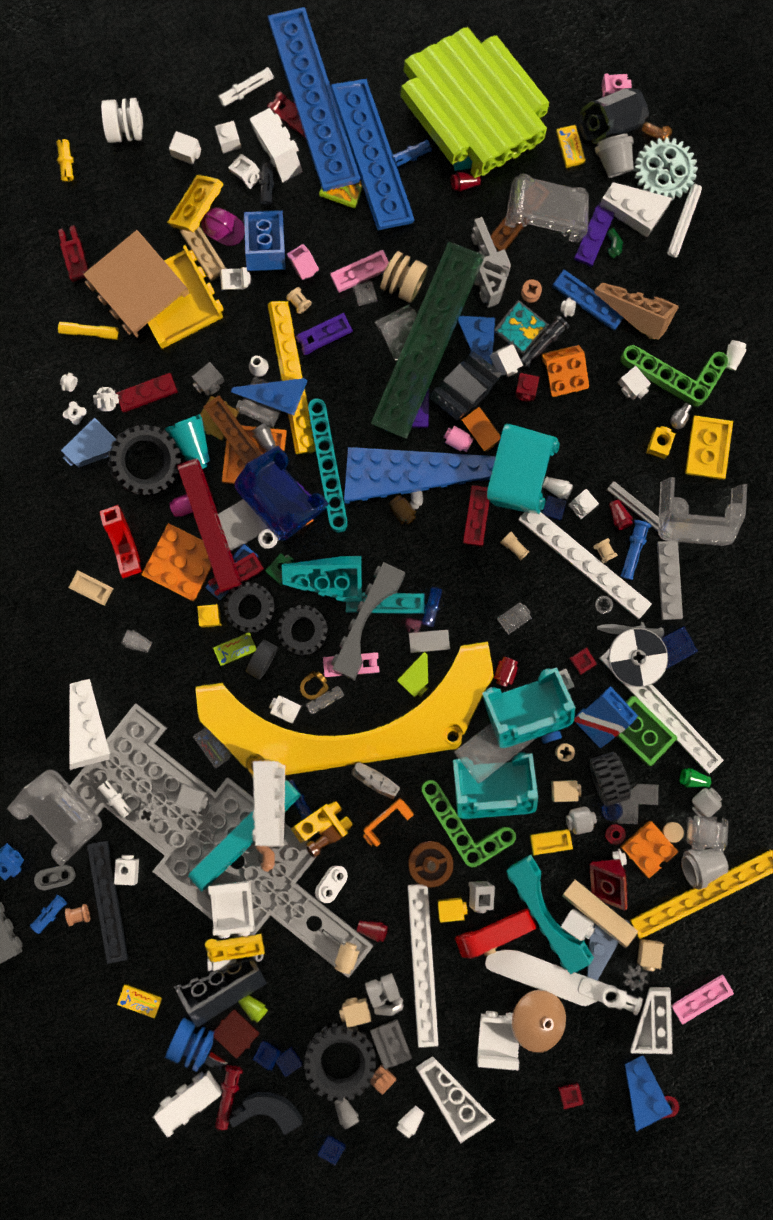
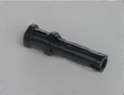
M557 315L555 321L548 328L544 329L543 335L520 358L522 364L529 368L551 342H556L558 336L565 329L569 328L568 323Z

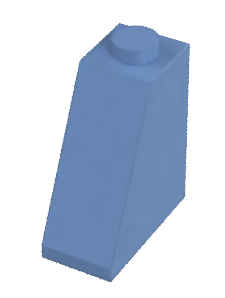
M94 418L61 450L65 454L63 458L71 466L73 464L77 467L87 465L109 457L108 452L111 450V444L116 439Z

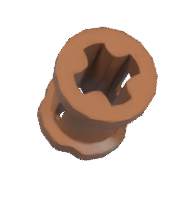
M86 904L79 908H67L65 910L69 926H73L77 922H89L90 913Z

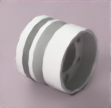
M136 98L130 99V107L127 99H122V108H119L116 100L102 101V119L108 143L121 142L122 132H125L128 141L132 140V131L136 140L142 139V113Z

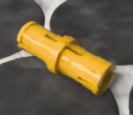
M62 139V144L61 140H58L59 157L57 161L60 164L61 180L68 181L69 177L71 181L74 177L72 173L73 158L70 156L69 141Z

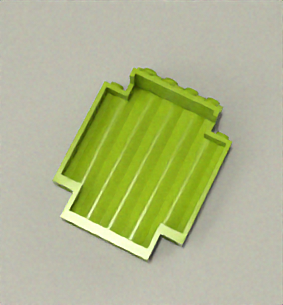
M468 27L463 28L454 35L442 39L437 44L428 46L422 52L413 54L405 60L404 72L410 80L402 85L401 98L451 164L458 161L461 162L469 156L473 161L470 173L474 178L486 175L494 167L502 166L509 159L518 157L527 149H533L544 140L547 128L539 118L547 113L549 101L497 36L490 37L483 43H480Z

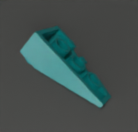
M340 556L282 564L283 585L304 591H313L321 596L334 597L339 601H362L361 556Z

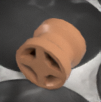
M536 280L525 282L521 291L522 298L528 303L536 302L542 292L541 284Z

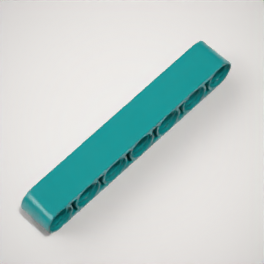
M313 399L308 405L329 523L333 531L343 532L347 528V517L326 405L321 399ZM320 405L323 409L320 413H314L312 411L313 407ZM324 424L326 429L323 432H318L316 426ZM322 443L330 445L327 451L320 450L319 446ZM327 461L333 463V468L330 470L323 468V464ZM328 481H335L337 486L334 489L327 488L326 484ZM333 499L341 502L338 508L330 506V502ZM335 519H343L344 524L341 527H335L333 525Z
M285 780L284 812L300 797V793L288 780ZM253 811L189 873L188 878L201 892L207 889L254 843L253 830H255V821L253 819Z

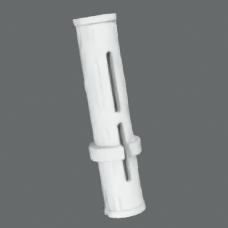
M265 68V70L239 85H233L232 89L218 97L225 107L237 99H242L243 95L258 88L267 81L274 79L269 68Z

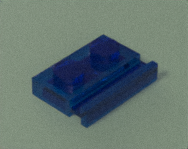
M684 626L661 638L668 653L666 669L698 652Z

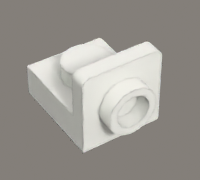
M242 154L228 167L234 175L244 181L249 189L261 179V172L256 164Z
M278 696V698H273L269 708L272 709L271 714L293 724L301 705Z

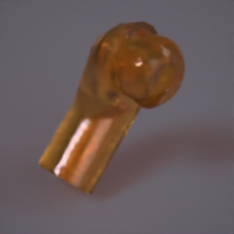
M646 122L642 128V131L661 140H665L666 137L670 138L669 135L672 133L671 128L668 126H664L661 129L649 122Z

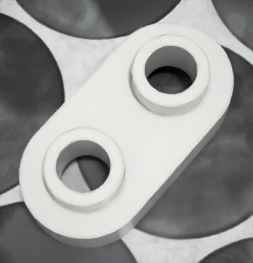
M341 866L330 867L316 887V898L320 902H332L347 880V871Z

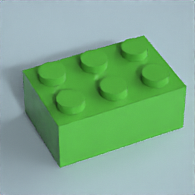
M631 696L626 703L638 717L616 737L646 766H652L678 737L636 696Z

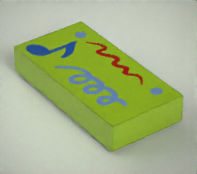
M247 633L213 649L220 665L223 666L255 652L257 648L251 634Z

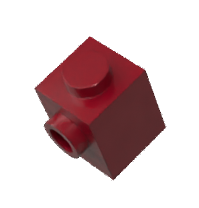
M520 373L515 397L522 401H533L536 396L539 377Z

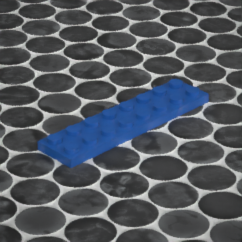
M367 79L332 84L330 89L336 102L377 230L413 223L414 217Z

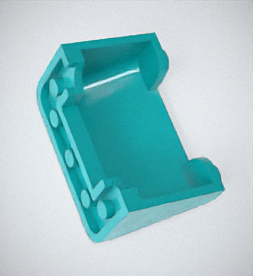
M505 424L487 490L488 500L498 507L539 515L540 510H543L545 505V498H543L541 489L549 458L559 450L558 439L519 426Z
M557 668L543 670L538 677V681L504 693L500 689L492 687L482 693L500 748H508L570 726L574 722L575 706Z
M521 752L513 757L512 762L473 765V762L467 757L453 760L457 815L459 818L471 819L530 814L537 810L538 792L532 754Z

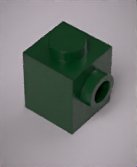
M280 553L265 571L282 585V564L295 563L296 561L288 554L283 556Z

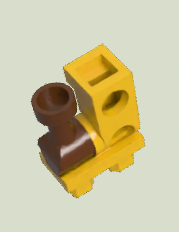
M336 801L329 805H324L290 829L300 843L306 841L316 832L320 833L321 837L315 843L309 841L305 844L307 852L313 858L320 854L319 849L345 836L347 830L353 825L348 817H344L340 821L336 818L335 815L341 811V807Z

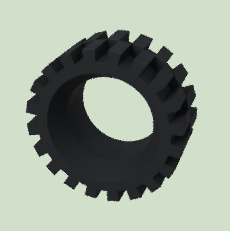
M141 425L128 428L117 436L116 440L111 444V450L108 452V467L111 468L112 472L110 473L117 480L116 483L119 486L135 494H155L160 490L166 489L169 483H173L175 474L179 472L177 467L181 462V458H178L177 453L180 452L179 448H176L174 445L176 442L173 438L170 439L168 437L169 434L166 431H161L156 426ZM137 441L152 443L161 455L160 469L149 479L142 480L134 477L128 471L125 464V455L128 448Z
M335 1023L330 1028L326 1026L322 1028L320 1033L317 1032L314 1035L313 1040L308 1045L304 1062L307 1080L310 1079L312 1089L316 1087L318 1089L317 1094L320 1096L326 1094L328 1100L332 1101L333 1097H337L338 1102L343 1101L344 1097H348L349 1100L354 1099L355 1094L361 1095L364 1092V1088L369 1087L371 1078L374 1077L375 1049L373 1050L371 1040L367 1039V1034L364 1031L362 1033L359 1032L356 1026L350 1028L347 1027L346 1023H343L342 1026H338ZM338 1042L351 1045L360 1057V1065L357 1071L350 1077L343 1079L330 1076L324 1070L321 1063L323 1051L329 1045Z

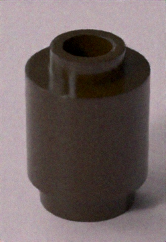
M399 495L388 504L390 511L401 524L406 523L408 525L416 518L414 516L416 513L415 509L405 497L402 498Z

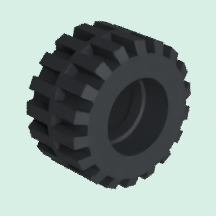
M245 582L246 584L233 588L232 592L227 595L224 611L228 621L235 628L246 633H255L265 629L272 622L271 619L275 615V604L273 597L266 588L257 583ZM249 596L256 597L262 606L260 614L254 619H245L239 613L240 602Z
M297 605V607L290 608L279 620L278 637L282 645L294 654H313L324 645L328 635V627L322 614L317 609L307 605ZM307 619L314 625L315 632L309 641L299 642L292 636L291 628L297 620Z
M611 752L590 759L591 775L603 804L608 807L629 800L631 797L630 785L618 755L615 752Z

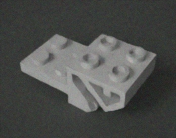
M480 217L475 219L474 227L472 228L473 234H471L474 245L478 244L480 249L478 252L480 259L475 261L472 279L475 285H479L481 290L479 295L482 302H486L487 306L491 307L498 304L501 299L511 264L505 250L496 251L484 220Z

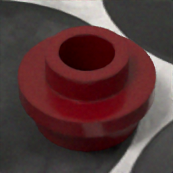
M617 824L610 825L605 832L606 839L612 844H620L625 839L624 828ZM614 831L619 832V836L617 838H613L612 833Z

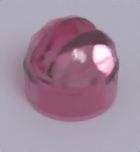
M406 618L405 627L408 632H410L411 628H414V633L420 630L422 621Z

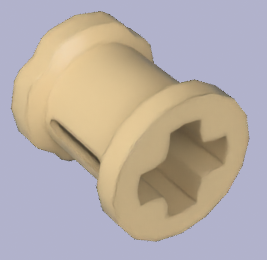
M299 287L292 290L286 297L297 308L298 314L304 312L311 305V301L303 296Z
M609 538L593 546L599 552L602 563L618 556L610 546Z
M560 744L555 749V755L561 761H570L575 755V750L569 744ZM566 747V750L569 751V755H565V758H563V754H560V750H564Z

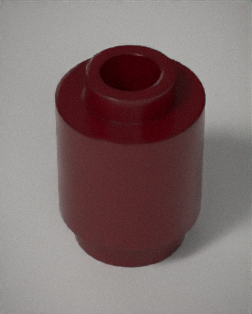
M503 657L502 661H499L494 675V679L497 680L496 684L507 687L508 684L512 685L518 669L517 661L507 657Z

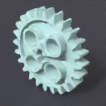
M666 137L663 143L660 138H658L656 144L651 141L649 147L645 145L643 151L639 152V158L635 161L637 165L634 171L638 172L635 175V179H640L637 185H644V191L649 190L651 193L669 196L672 200L675 198V194L680 198L682 192L687 193L688 187H692V180H695L697 176L694 174L698 169L694 167L697 160H691L694 153L688 154L689 146L683 149V142L677 145L675 138L672 143L669 142L668 137ZM665 154L672 155L674 159H668ZM648 163H654L657 168L650 167ZM679 170L683 175L678 176L675 171ZM658 179H663L666 182V184H660L658 182Z

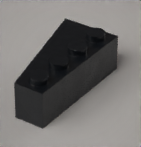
M248 957L228 965L225 970H215L209 973L210 976L202 979L197 977L190 980V983L182 986L179 984L174 986L194 1024L196 1027H199L267 983L252 957Z

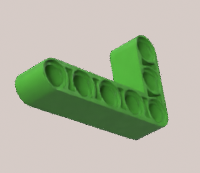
M634 345L628 346L621 355V362L629 369H633L636 366L651 382L690 405L699 406L710 395L728 364V358L722 352L714 353L705 364L696 381ZM633 353L635 360L628 359L626 354ZM713 360H719L721 367L714 365ZM643 363H650L652 369H645ZM665 372L668 374L669 379H662L660 373ZM703 376H709L712 382H705ZM677 382H682L685 385V389H679ZM694 392H699L702 395V399H696Z
M427 780L423 783V795L468 866L476 867L515 842V832L509 827H501L479 842L474 843L439 785L433 780ZM428 784L436 786V792L432 795L425 792V787ZM438 801L446 802L447 807L442 812L437 811L435 808ZM449 818L457 820V825L454 828L446 826V821ZM504 831L511 832V839L509 841H502L501 834ZM459 835L467 837L465 845L457 844L456 840ZM488 841L493 842L495 845L494 850L491 852L484 850V845ZM470 852L477 853L478 858L475 862L467 860Z

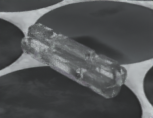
M337 686L332 689V692L328 691L316 698L315 702H309L307 708L311 714L319 711L318 708L326 707L333 703L334 699L337 698L338 700L343 697L344 694L341 688Z

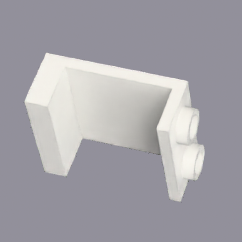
M486 1011V1014H481L477 1056L478 1067L519 1070V1043L512 1030L513 1013H506V1016L498 1015L494 1011Z

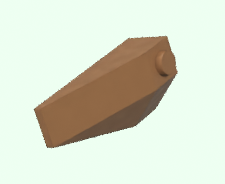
M605 283L600 284L594 292L635 328L652 339H659L666 332L678 309V305L664 299L654 297V300L644 298L643 293L629 294L624 288Z

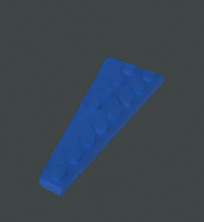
M348 447L344 503L361 499L365 501L368 498L379 496L383 498L397 493H413L439 486L442 488L457 483L459 485L466 484V482L475 480H490L496 456Z

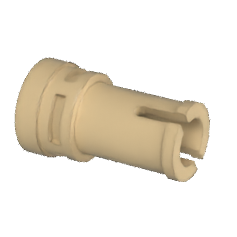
M510 532L500 543L507 549L509 548L519 560H522L529 551Z

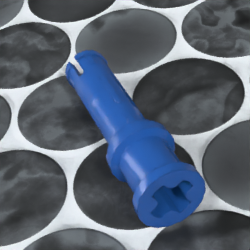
M640 520L634 521V531L629 537L631 542L620 576L628 580H633L642 546L647 542L645 538L648 528H651L650 523Z

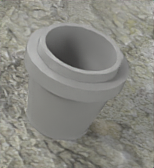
M621 134L597 143L598 146L595 147L596 155H599L608 177L619 176L634 170L632 144L634 142L632 136Z
M719 848L699 851L691 849L684 852L681 860L682 869L687 881L698 890L706 888L709 883L728 872L727 860Z

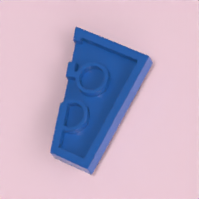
M642 1055L625 1064L635 1130L638 1131L673 1113L644 1056Z

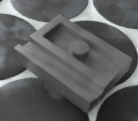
M397 1019L370 1030L384 1069L412 1059Z

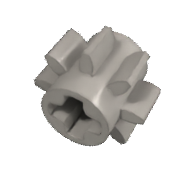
M149 803L148 807L141 804L142 810L135 811L139 815V819L136 822H143L144 828L149 822L152 826H155L154 820L161 818L157 815L159 808L154 809L152 807L153 803ZM151 811L150 819H145L144 815L146 812Z

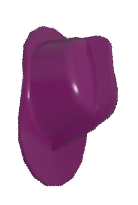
M213 208L205 213L201 220V227L204 233L224 245H236L244 237L245 227L242 221L223 209Z

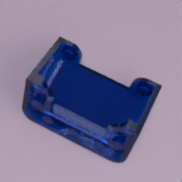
M278 445L248 462L235 480V488L274 535L280 540H286L324 511L329 503L319 493H314L310 497L286 471L288 456Z

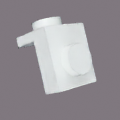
M246 267L220 270L222 290L245 289L250 284V273L247 272Z

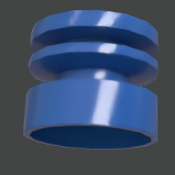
M183 1018L165 1058L178 1063L184 1055L187 1057L185 1067L188 1068L191 1060H195L192 1070L197 1072L209 1054L215 1032L210 1030L207 1037L204 1038L202 1036L205 1027H202L198 1034L194 1033V1022Z

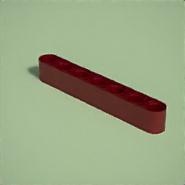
M197 458L179 464V473L217 584L222 592L241 585V580L202 466Z

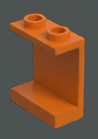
M401 798L364 828V838L370 845L374 843L378 846L380 844V840L371 830L396 808L407 820L414 815Z

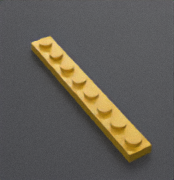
M270 302L268 309L282 381L301 379L302 373L288 302ZM304 389L295 415L288 414L296 454L313 453L316 451Z
M769 850L729 870L727 874L712 881L704 889L698 890L693 888L630 919L633 927L639 931L637 933L639 939L772 874L773 850Z

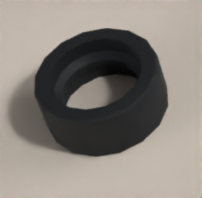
M262 640L247 666L246 673L261 679L275 656L277 646Z

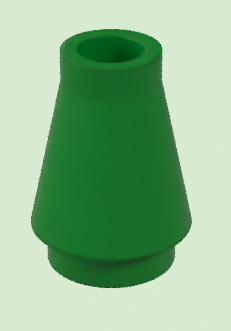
M691 768L683 769L680 774V784H683L684 787L709 788L711 777Z

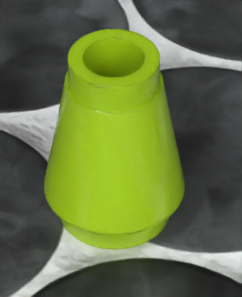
M249 995L238 1001L249 1018L257 1023L268 1011L265 1008L266 1005Z

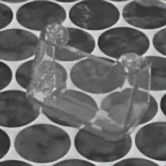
M520 174L512 182L505 226L515 227L516 223H523L522 226L526 227L528 224L563 232V236L569 234V241L578 243L587 234L589 194L584 188H571L533 179L526 174Z
M53 770L45 771L28 784L7 808L18 819H26L32 815L53 837L57 844L53 847L51 854L60 867L78 852L102 826L100 818L68 783Z

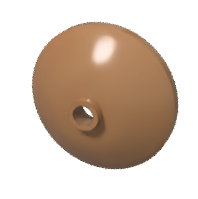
M535 990L523 996L517 1003L512 1016V1030L517 1042L523 1048L532 1052H544L555 1046L562 1037L566 1024L563 1004L557 996L544 990Z

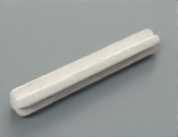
M693 184L668 250L669 256L677 257L702 190V187Z

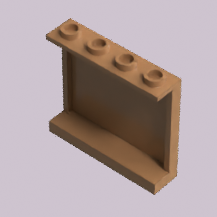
M138 230L83 274L87 279L85 284L90 290H96L100 294L97 298L104 306L108 304L112 308L110 313L116 320L120 318L124 322L122 327L129 335L133 333L136 337L139 336L137 332L178 297L182 296L184 298L189 294L184 283Z

